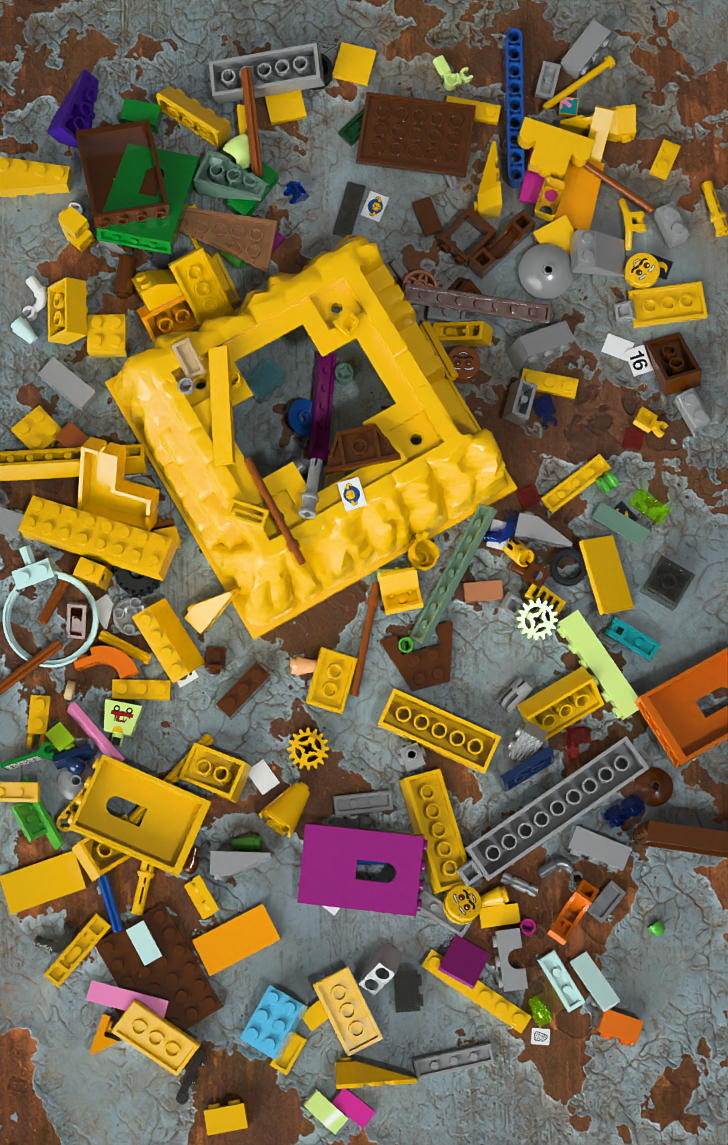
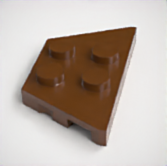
M376 424L336 432L334 445L330 450V458L324 471L326 475L400 460L401 456Z

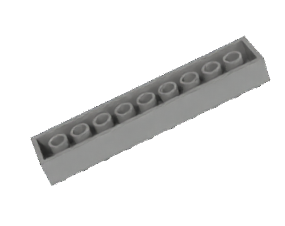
M626 736L467 846L465 851L479 867L485 880L489 881L644 773L649 767Z

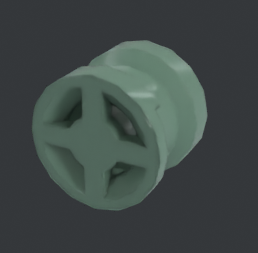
M347 363L339 364L335 369L336 381L341 385L350 384L354 377L352 366Z

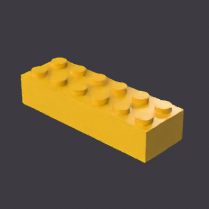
M395 688L378 722V727L413 743L417 742L420 746L482 774H485L501 736Z

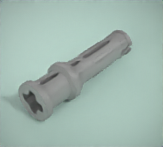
M316 458L310 459L306 490L301 495V500H303L302 507L298 512L301 517L313 519L317 515L315 507L319 501L317 490L323 461L317 459V465L315 466Z

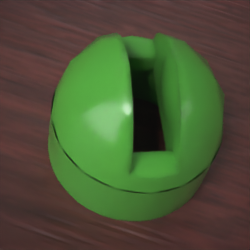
M404 637L399 641L398 647L402 652L410 653L413 651L415 644L412 639ZM405 641H408L409 643V650H407Z
M658 919L651 923L647 929L652 935L659 936L663 934L665 927L662 921Z

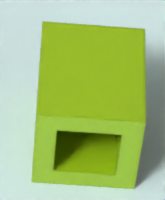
M62 722L57 723L45 733L60 753L74 749L77 742Z

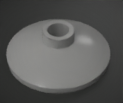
M86 764L82 773L74 775L66 767L63 768L58 776V788L61 794L72 801L84 787L88 776H93L94 770ZM76 777L79 778V784L74 785L73 779Z

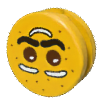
M648 253L633 255L626 263L624 271L625 280L635 289L652 287L660 274V265L657 259Z
M466 885L453 887L443 901L445 915L456 924L472 922L482 908V900L479 893L471 886L467 887Z

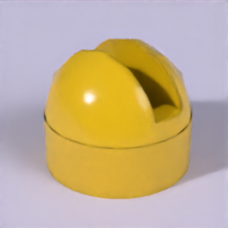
M232 371L231 387L239 388L243 384V377L238 372Z

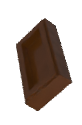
M427 197L413 202V207L425 238L443 232L431 198Z

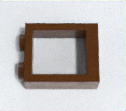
M468 207L439 238V247L444 253L451 254L457 264L467 268L470 258L482 247L488 246L496 237L497 230L472 208ZM465 220L485 236L468 255L448 240Z

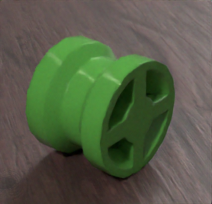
M609 470L604 473V476L598 477L595 480L598 487L605 494H608L613 487L619 486L617 478Z

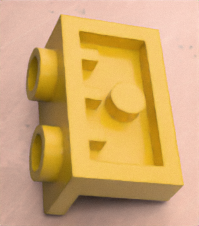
M201 875L196 876L192 881L185 884V889L202 919H206L220 911L217 902Z

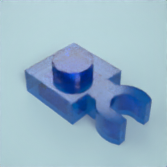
M548 394L534 399L533 407L537 419L542 417L544 419L542 423L545 430L548 429V421H551L554 427H556L557 419L552 416V414L556 413V409L551 395Z

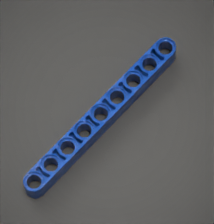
M510 28L506 32L505 38L507 184L511 188H519L523 184L525 174L524 149L519 144L511 143V141L518 140V135L524 121L522 32L518 28ZM510 38H516L517 41H511ZM510 55H516L517 58H512ZM510 72H516L518 75H512ZM511 89H517L518 92L514 93ZM511 106H517L519 109L513 110ZM517 123L519 126L513 127L511 124ZM516 157L520 161L514 162L511 160V158ZM518 175L520 178L513 179L511 176Z

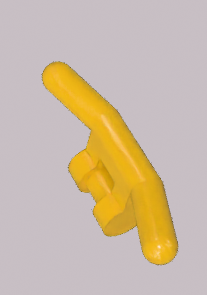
M620 198L618 202L623 213L625 225V250L630 251L632 249L633 232L643 233L647 231L646 224H644L645 213L643 211L630 212L626 200Z

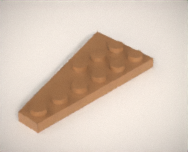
M187 207L179 231L268 272L278 221Z

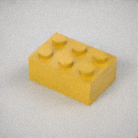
M65 277L48 287V342L69 345L87 335L88 307L86 306V297L88 290L86 288V281Z

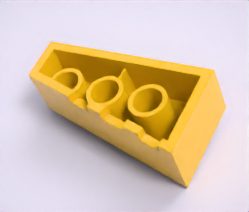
M0 157V197L9 196L11 198L17 197V195L34 196L40 193L70 192L73 177L70 166Z

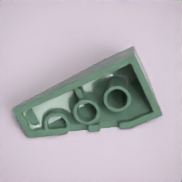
M207 151L193 179L197 193L214 198L261 201L268 187V183L254 174L248 173L242 169V166L230 161L227 156Z

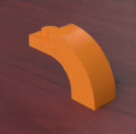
M110 646L91 647V656L84 654L77 657L78 660L73 661L77 671L99 664L110 665L118 671L121 680L140 674L136 664L127 654Z
M582 879L556 916L547 934L564 945L583 914L594 901L599 890Z

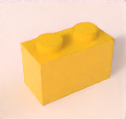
M240 1099L228 1101V1105L220 1106V1103L210 1104L208 1109L204 1110L208 1135L249 1127L245 1102H240Z

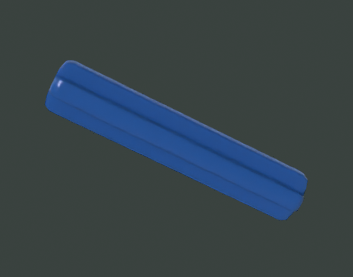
M105 874L100 876L98 881L113 932H119L123 930V924L109 877Z

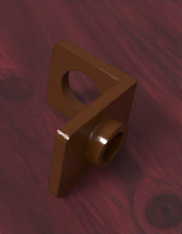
M458 277L448 289L483 295L471 279ZM462 283L458 289H455L458 284Z

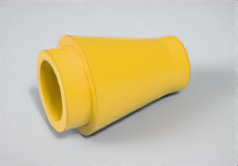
M498 886L480 896L482 908L506 905V902L510 901L505 886Z

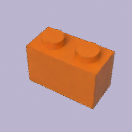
M608 1009L605 1012H601L596 1031L601 1032L600 1037L611 1040L613 1036L620 1039V1044L630 1047L631 1043L637 1045L644 1021Z

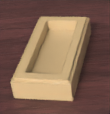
M189 337L171 345L187 378L193 380L206 374V370Z

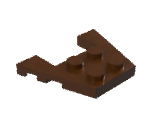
M452 621L436 626L440 645L408 654H401L397 636L380 640L381 646L395 664L412 692L450 682Z

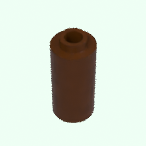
M119 256L113 293L120 299H128V297L132 296L134 284L131 278L135 277L138 261L133 256Z

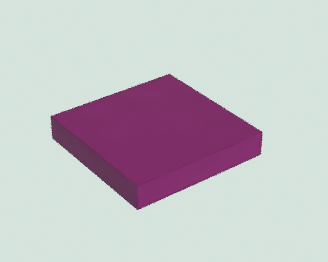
M455 935L438 970L473 989L490 953Z

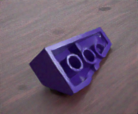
M86 69L82 71L54 115L47 131L59 143L78 148L76 131L92 128V121L95 119L93 111L94 102L97 101L99 81Z

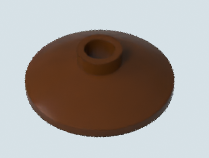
M651 767L636 777L634 791L637 798L643 804L656 807L663 805L670 799L673 793V782L667 772L660 768ZM652 783H657V790L652 789Z

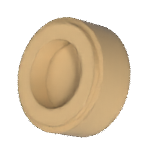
M68 680L64 699L72 700L76 686L75 681Z

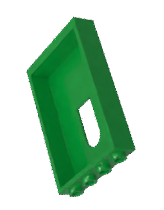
M127 144L103 212L163 203L160 189L157 197L139 194L146 172L150 168L155 167L151 148ZM156 148L160 169L164 172L163 182L170 215L163 219L155 217L148 218L144 222L136 220L130 221L125 225L117 223L111 224L107 228L97 227L98 240L172 254L195 186L193 179L200 167L199 157Z

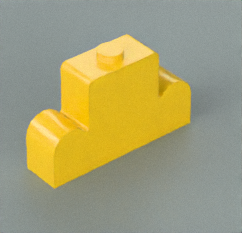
M525 117L517 141L523 149L533 148L528 170L539 173L544 178L552 177L562 180L569 160L577 167L584 166L588 162L596 140Z

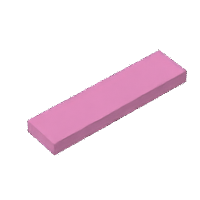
M76 702L71 703L68 706L67 713L104 755L124 763L125 758Z
M91 980L86 998L87 1001L125 1011L132 1001L136 999L163 1018H165L169 1001L94 980Z

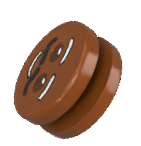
M466 346L452 349L448 356L459 374L454 382L461 384L471 382L479 372L480 359L478 354Z

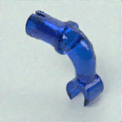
M506 509L504 513L506 520L505 528L499 529V531H487L482 542H499L501 544V542L508 540L515 531V522L518 519L517 511L514 509V515L509 517L508 509Z

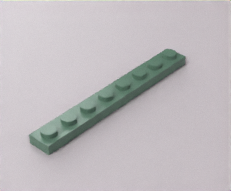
M479 504L409 636L413 641L426 646L497 513V510L493 507Z

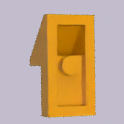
M106 1013L102 1015L89 1052L90 1054H95L121 1041L106 1035L107 1032H111L114 1021L111 1020L112 1015Z

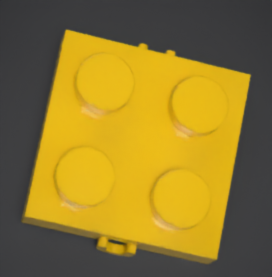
M40 405L28 415L26 414L24 418L11 428L12 433L28 450L51 449L55 445V437L62 430Z

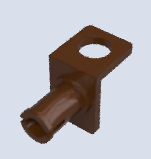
M514 561L510 568L512 572L522 576L528 587L534 584L541 588L550 575L549 570L534 562H531L529 567H522ZM541 571L543 573L542 578L540 580H535L539 572Z

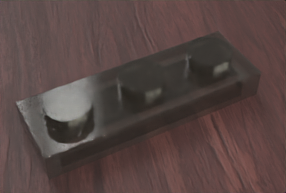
M347 182L333 235L344 238L347 235H352L366 186Z

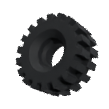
M114 566V575L117 583L129 595L133 594L136 597L141 595L143 597L147 593L152 594L154 589L157 590L159 588V583H162L161 580L145 575L142 578H135L131 571Z

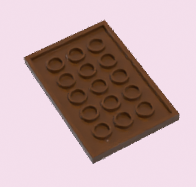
M367 92L356 164L466 178L476 105Z
M164 903L124 926L123 930L114 932L95 945L118 987L168 1000L169 1004L164 1019L182 1031L224 1007ZM143 920L163 955L144 966L126 932L127 929Z

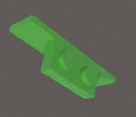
M26 775V776H24L19 782H32V781L29 780L28 777H27V775ZM40 798V802H19L11 807L29 842L46 834L55 851L65 844L62 834L57 831L52 816L47 813L42 798Z

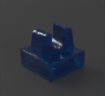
M290 181L286 185L287 189L284 192V196L293 195L292 200L289 201L290 204H297L310 197L300 182Z

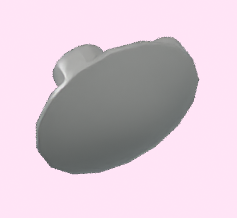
M138 598L122 600L113 611V621L116 628L126 635L136 636L141 634L132 617L149 606Z

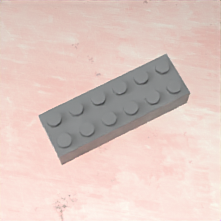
M317 43L209 62L212 97L217 104L244 100L240 70L245 67H249L252 70L255 98L325 86L321 51Z

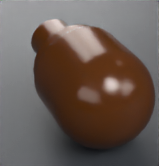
M192 846L182 868L186 874H194L198 869L200 858L197 857L199 852L197 847Z

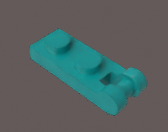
M613 617L611 620L612 624L609 629L606 628L604 635L650 662L661 644L620 619ZM618 628L623 630L621 635L616 633Z

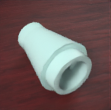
M19 317L11 324L12 332L26 340L30 345L38 339L27 319Z

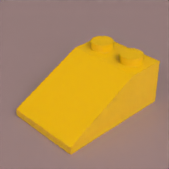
M171 269L147 270L139 272L135 277L131 278L141 300L149 311L183 295Z
M194 742L179 779L237 803L252 767L244 761Z
M126 814L120 817V819L131 823ZM88 837L72 847L92 882L132 857Z

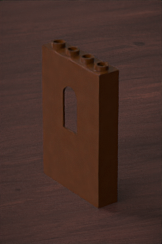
M149 119L76 131L95 229L97 227L107 228L109 225L117 223L125 225L130 221L136 220L144 222L148 218L156 217L157 219H163L170 215ZM127 144L151 148L155 167L150 168L146 172L139 194L157 197L160 189L163 203L103 212L114 182L113 178L116 177Z
M651 820L634 828L633 840H636V845L728 858L727 831Z

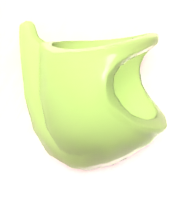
M240 134L230 139L222 148L230 154L229 160L232 162L236 161V164L242 166V169L251 166L248 135Z

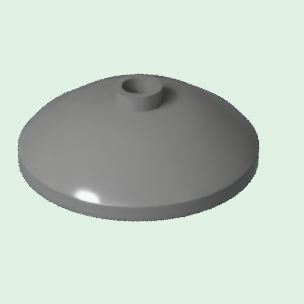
M549 243L538 244L530 248L522 256L518 267L519 280L525 291L531 296L543 300L554 299L562 295L570 287L574 277V273H571L570 256L561 247ZM550 267L551 273H547L545 268Z

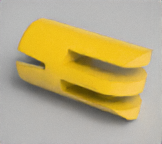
M514 538L516 543L512 540L508 542L510 549L506 545L503 546V551L522 567L528 566L525 563L526 561L531 564L534 560L532 550L517 538Z

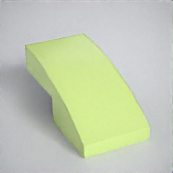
M317 1089L303 1104L334 1134L348 1120L347 1116Z

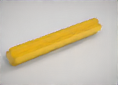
M423 321L420 325L421 330L443 363L448 380L455 381L459 374L430 322Z

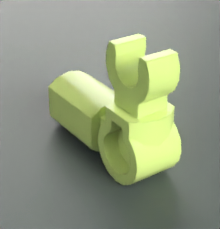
M443 55L433 60V64L440 77L444 79L443 86L446 90L452 91L461 85L462 82L469 83L472 81V75L468 77L464 75V73L468 72V67L462 68L460 73H452Z

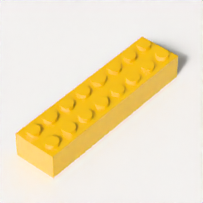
M34 495L18 528L24 538L164 581L177 549V545L172 538Z

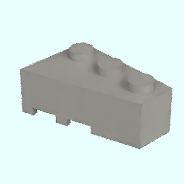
M565 320L518 337L506 351V354L516 372L545 358H549L558 352L568 351L575 338Z

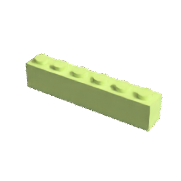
M579 610L558 622L557 631L559 635L567 639L570 651L573 654H577L580 658L579 663L581 667L583 666L594 678L596 686H599L602 690L601 695L606 702H610L613 706L612 711L614 715L623 721L639 709L635 704V701L638 699L637 694Z

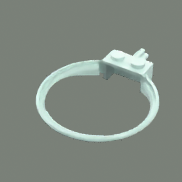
M31 546L22 547L19 550L25 567L12 571L16 584L9 594L3 610L5 636L10 646L20 657L26 661L33 657L21 648L12 633L10 623L12 608L21 593L20 589L58 575V579L74 584L86 596L92 611V628L88 639L74 654L60 660H46L40 666L60 667L77 660V657L85 654L96 637L99 614L95 599L89 589L79 579L70 574L57 571L52 558L36 562Z

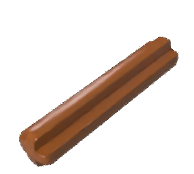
M63 579L58 581L37 618L40 623L46 625L49 622L70 582Z

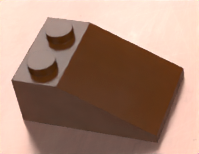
M680 332L645 342L657 381L665 396L701 386L702 370Z

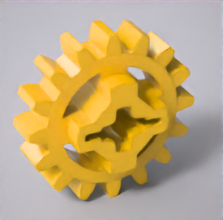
M307 728L305 733L300 729V735L293 734L295 740L288 741L292 745V747L287 748V751L292 752L288 757L289 759L294 758L293 765L299 763L301 770L304 766H307L308 771H310L311 766L318 769V763L324 764L322 758H328V755L325 754V751L330 750L329 747H325L328 740H322L324 734L321 733L318 736L317 729L313 733L310 732L309 728ZM310 736L308 740L304 742L299 741L303 737ZM316 739L320 742L322 750L316 748ZM308 745H311V748L314 751H309V753L306 754L305 749H303V747H308ZM295 748L301 751V759L297 757ZM313 756L318 757L316 760L308 762L309 758Z

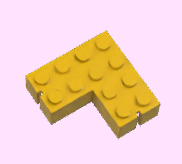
M90 437L81 447L77 509L150 531L157 523V506L159 504L160 490L124 480L126 446L112 442L107 445L105 440Z

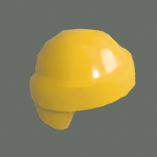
M423 531L422 534L417 533V538L408 550L410 565L420 571L431 569L436 564L440 555L439 547L427 539L429 535L427 531Z

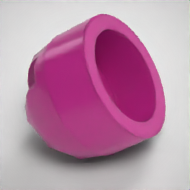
M524 919L519 925L520 932L526 936L533 934L536 930L535 922L531 919ZM522 926L528 927V928H532V929H531V931H530V930H526V929H523Z

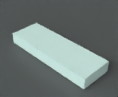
M555 950L537 960L568 1012L585 1003L584 998Z
M587 952L570 961L571 966L603 1012L620 1002V999Z

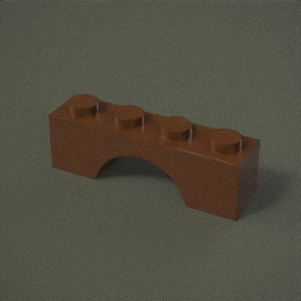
M522 210L509 222L504 231L491 244L482 247L470 258L469 267L481 279L484 278L534 231L536 222Z

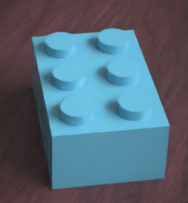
M269 985L240 1039L269 1057L279 1060L308 1006L280 989Z

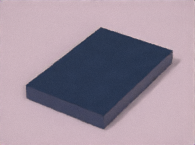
M548 746L501 775L500 781L503 790L508 792L553 764L554 751L551 746Z

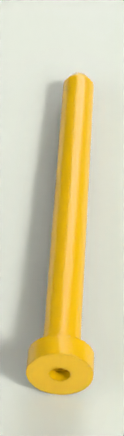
M610 55L604 57V62L544 103L543 109L549 110L606 68H613L615 66L614 59Z

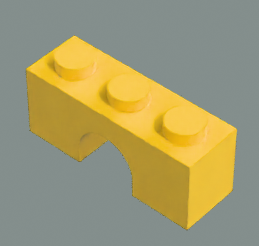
M71 205L68 209L61 211L58 221L65 238L79 251L83 252L95 240L92 232L88 230L90 227L88 220Z

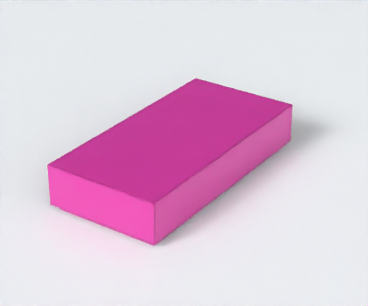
M347 1088L342 1089L332 1102L333 1105L363 1129L376 1113Z

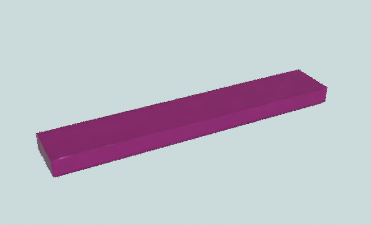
M317 351L308 460L316 458L315 462H317V459H321L323 464L328 461L337 354L331 352L322 357L319 351Z

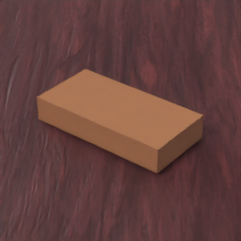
M502 580L463 583L465 603L503 600L504 598Z

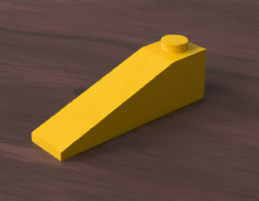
M636 105L612 107L611 109H614L607 140L613 142L621 141L622 143L634 140L636 134ZM594 114L586 118L584 115L560 120L558 128L588 137Z
M496 141L491 143L477 194V201H473L474 211L483 219L500 218L502 208L499 168H496L498 166Z
M340 1057L339 1061L335 1062L336 1089L360 1088L365 1085L381 1086L385 1084L417 1083L416 1077L356 1060L351 1061V1057Z

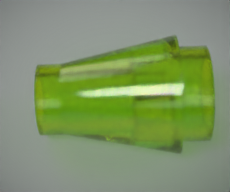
M538 996L528 1001L534 1022L538 1024L539 1028L553 1021L551 1017L553 1014L541 1002Z

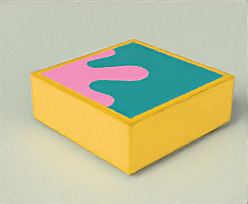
M566 97L561 100L558 116L576 117L579 98Z

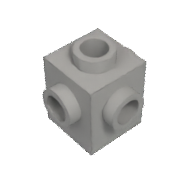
M412 741L401 745L402 748L399 749L397 759L400 766L404 765L407 773L426 765L423 758L426 757L423 746H419L417 742L413 744ZM413 753L415 757L409 758L408 754Z

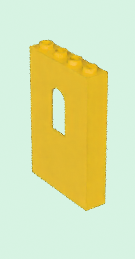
M104 754L101 759L96 758L92 769H95L92 777L88 776L84 787H87L84 795L80 793L76 805L79 806L77 812H72L67 822L71 824L69 829L178 877L211 802ZM117 796L146 808L147 811L140 827L111 815L106 808L108 800Z

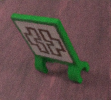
M45 742L37 752L0 763L1 768L9 771L42 759L53 761L55 754L51 751L57 748L51 742Z

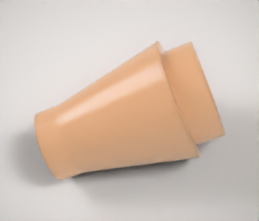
M301 657L291 658L290 673L297 676L314 672L317 660Z

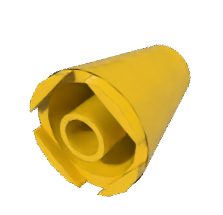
M294 782L259 813L260 818L265 817L267 819L265 823L267 826L282 836L287 833V837L290 838L310 796L309 787L303 782Z

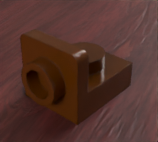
M207 647L205 670L209 671V674L219 675L220 672H225L227 648Z

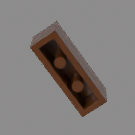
M256 662L216 703L217 707L232 720L271 679V675Z

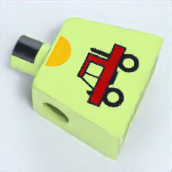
M105 700L104 731L112 734L111 743L113 746L122 747L124 736L133 738L144 710L142 706Z

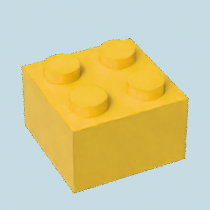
M87 315V352L89 357H127L128 321L126 315Z

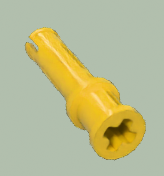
M706 181L701 184V188L711 212L710 221L715 226L716 237H722L728 234L727 215L720 207L713 182Z
M143 861L140 870L137 871L139 880L131 911L132 914L141 916L143 915L150 881L155 876L153 873L155 867Z

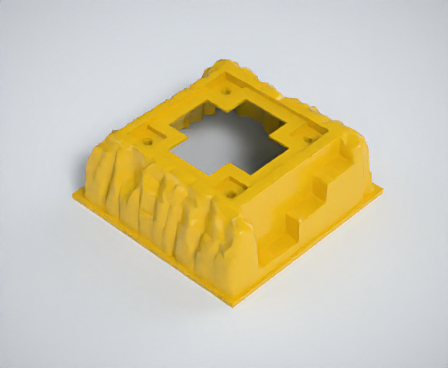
M347 235L331 251H321L298 274L283 272L273 274L268 278L266 288L264 290L254 289L247 293L241 307L234 310V313L215 319H205L196 332L181 331L158 336L153 342L152 349L127 358L122 370L113 378L105 381L108 390L140 444H145L148 459L225 592L237 587L241 589L231 602L253 640L408 553L410 545L417 538V533L422 534L423 531H427L429 533L427 539L431 540L473 516L480 503L490 506L518 489L505 468L501 451L493 433L486 428H480L452 380H448L443 363L439 356L436 355L430 342L427 341L424 332L416 323L415 310L405 300L404 292L399 284H396L389 268L384 264L376 242L369 243L362 235ZM339 307L342 311L346 308L360 320L350 337L344 335L333 324V321H337L340 317L339 313L332 312L333 308ZM303 325L322 357L355 339L358 340L396 403L362 422L363 426L376 424L396 451L400 453L401 459L362 467L318 492L319 501L315 507L317 515L313 519L303 518L298 514L299 509L302 507L303 500H301V495L306 490V483L294 462L263 478L281 515L284 516L294 539L298 540L301 546L299 549L306 563L299 565L293 553L287 548V541L278 524L273 520L274 517L271 511L264 530L225 518L231 498L268 510L270 509L244 462L245 458L235 441V463L220 466L214 465L208 348L226 345L230 347L231 372L235 371L241 374L235 362ZM189 337L206 370V374L192 380L195 384V390L190 395H185L178 389L179 381L187 377L171 348V345ZM244 378L241 387L232 388V408L254 396ZM200 382L206 384L203 389H197L196 385ZM417 437L421 440V443L414 445L411 443V439ZM358 477L367 505L346 511L337 483ZM234 504L233 506L234 508H238L262 517L264 516L263 513ZM231 512V514L260 524L262 522L235 512Z

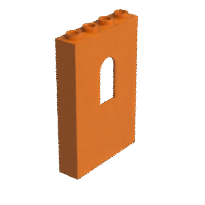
M728 647L641 695L635 701L636 706L676 769L728 740V705L705 717L695 702L718 688L724 687L728 689Z

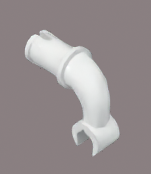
M30 276L26 280V284L34 292V296L37 299L33 306H26L22 313L26 316L31 312L27 319L33 321L37 318V313L45 307L48 293L47 288L43 287L35 276Z

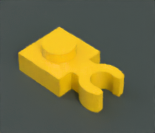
M643 406L639 409L632 423L647 433L652 430L660 438L665 433L660 428L665 430L668 427L667 423L657 421L658 416Z

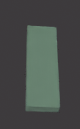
M603 502L599 504L591 518L640 548L651 531Z

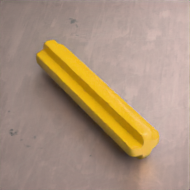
M102 630L99 634V640L123 651L144 664L150 662L152 656L147 652L105 630Z

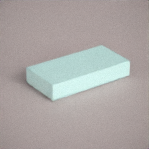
M144 920L126 930L144 966L163 956Z

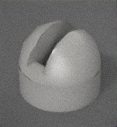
M73 200L68 206L69 208L71 205L80 214L84 211L83 202L80 200Z
M183 378L178 383V389L181 393L190 395L195 390V384L191 379Z

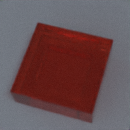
M626 427L622 447L641 450L645 431Z
M533 484L516 491V495L524 510L541 502Z

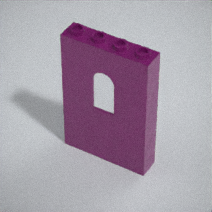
M306 822L297 903L416 916L417 911H421L422 899H418L419 891L423 892L424 880L420 879L421 871L425 872L426 860H423L422 856L423 852H427L428 840H424V834ZM357 860L390 863L395 867L396 876L391 882L356 879Z

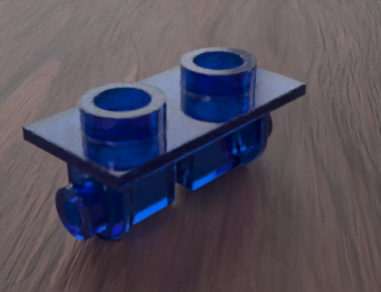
M631 795L621 801L624 807L622 809L616 804L605 810L606 812L603 815L606 820H609L611 829L615 826L623 825L627 819L642 813L644 804L638 795Z

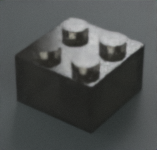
M661 555L639 592L673 611L679 604L695 574Z

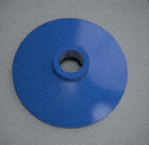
M309 399L295 401L288 411V421L291 428L301 436H310L313 401Z

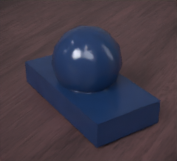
M87 744L55 754L53 761L57 770L66 767L70 773L76 775L84 771L85 761L93 759L95 756L91 745Z

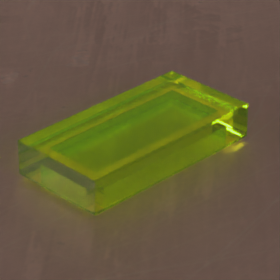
M639 488L628 503L658 526H660L671 511V509L641 488Z

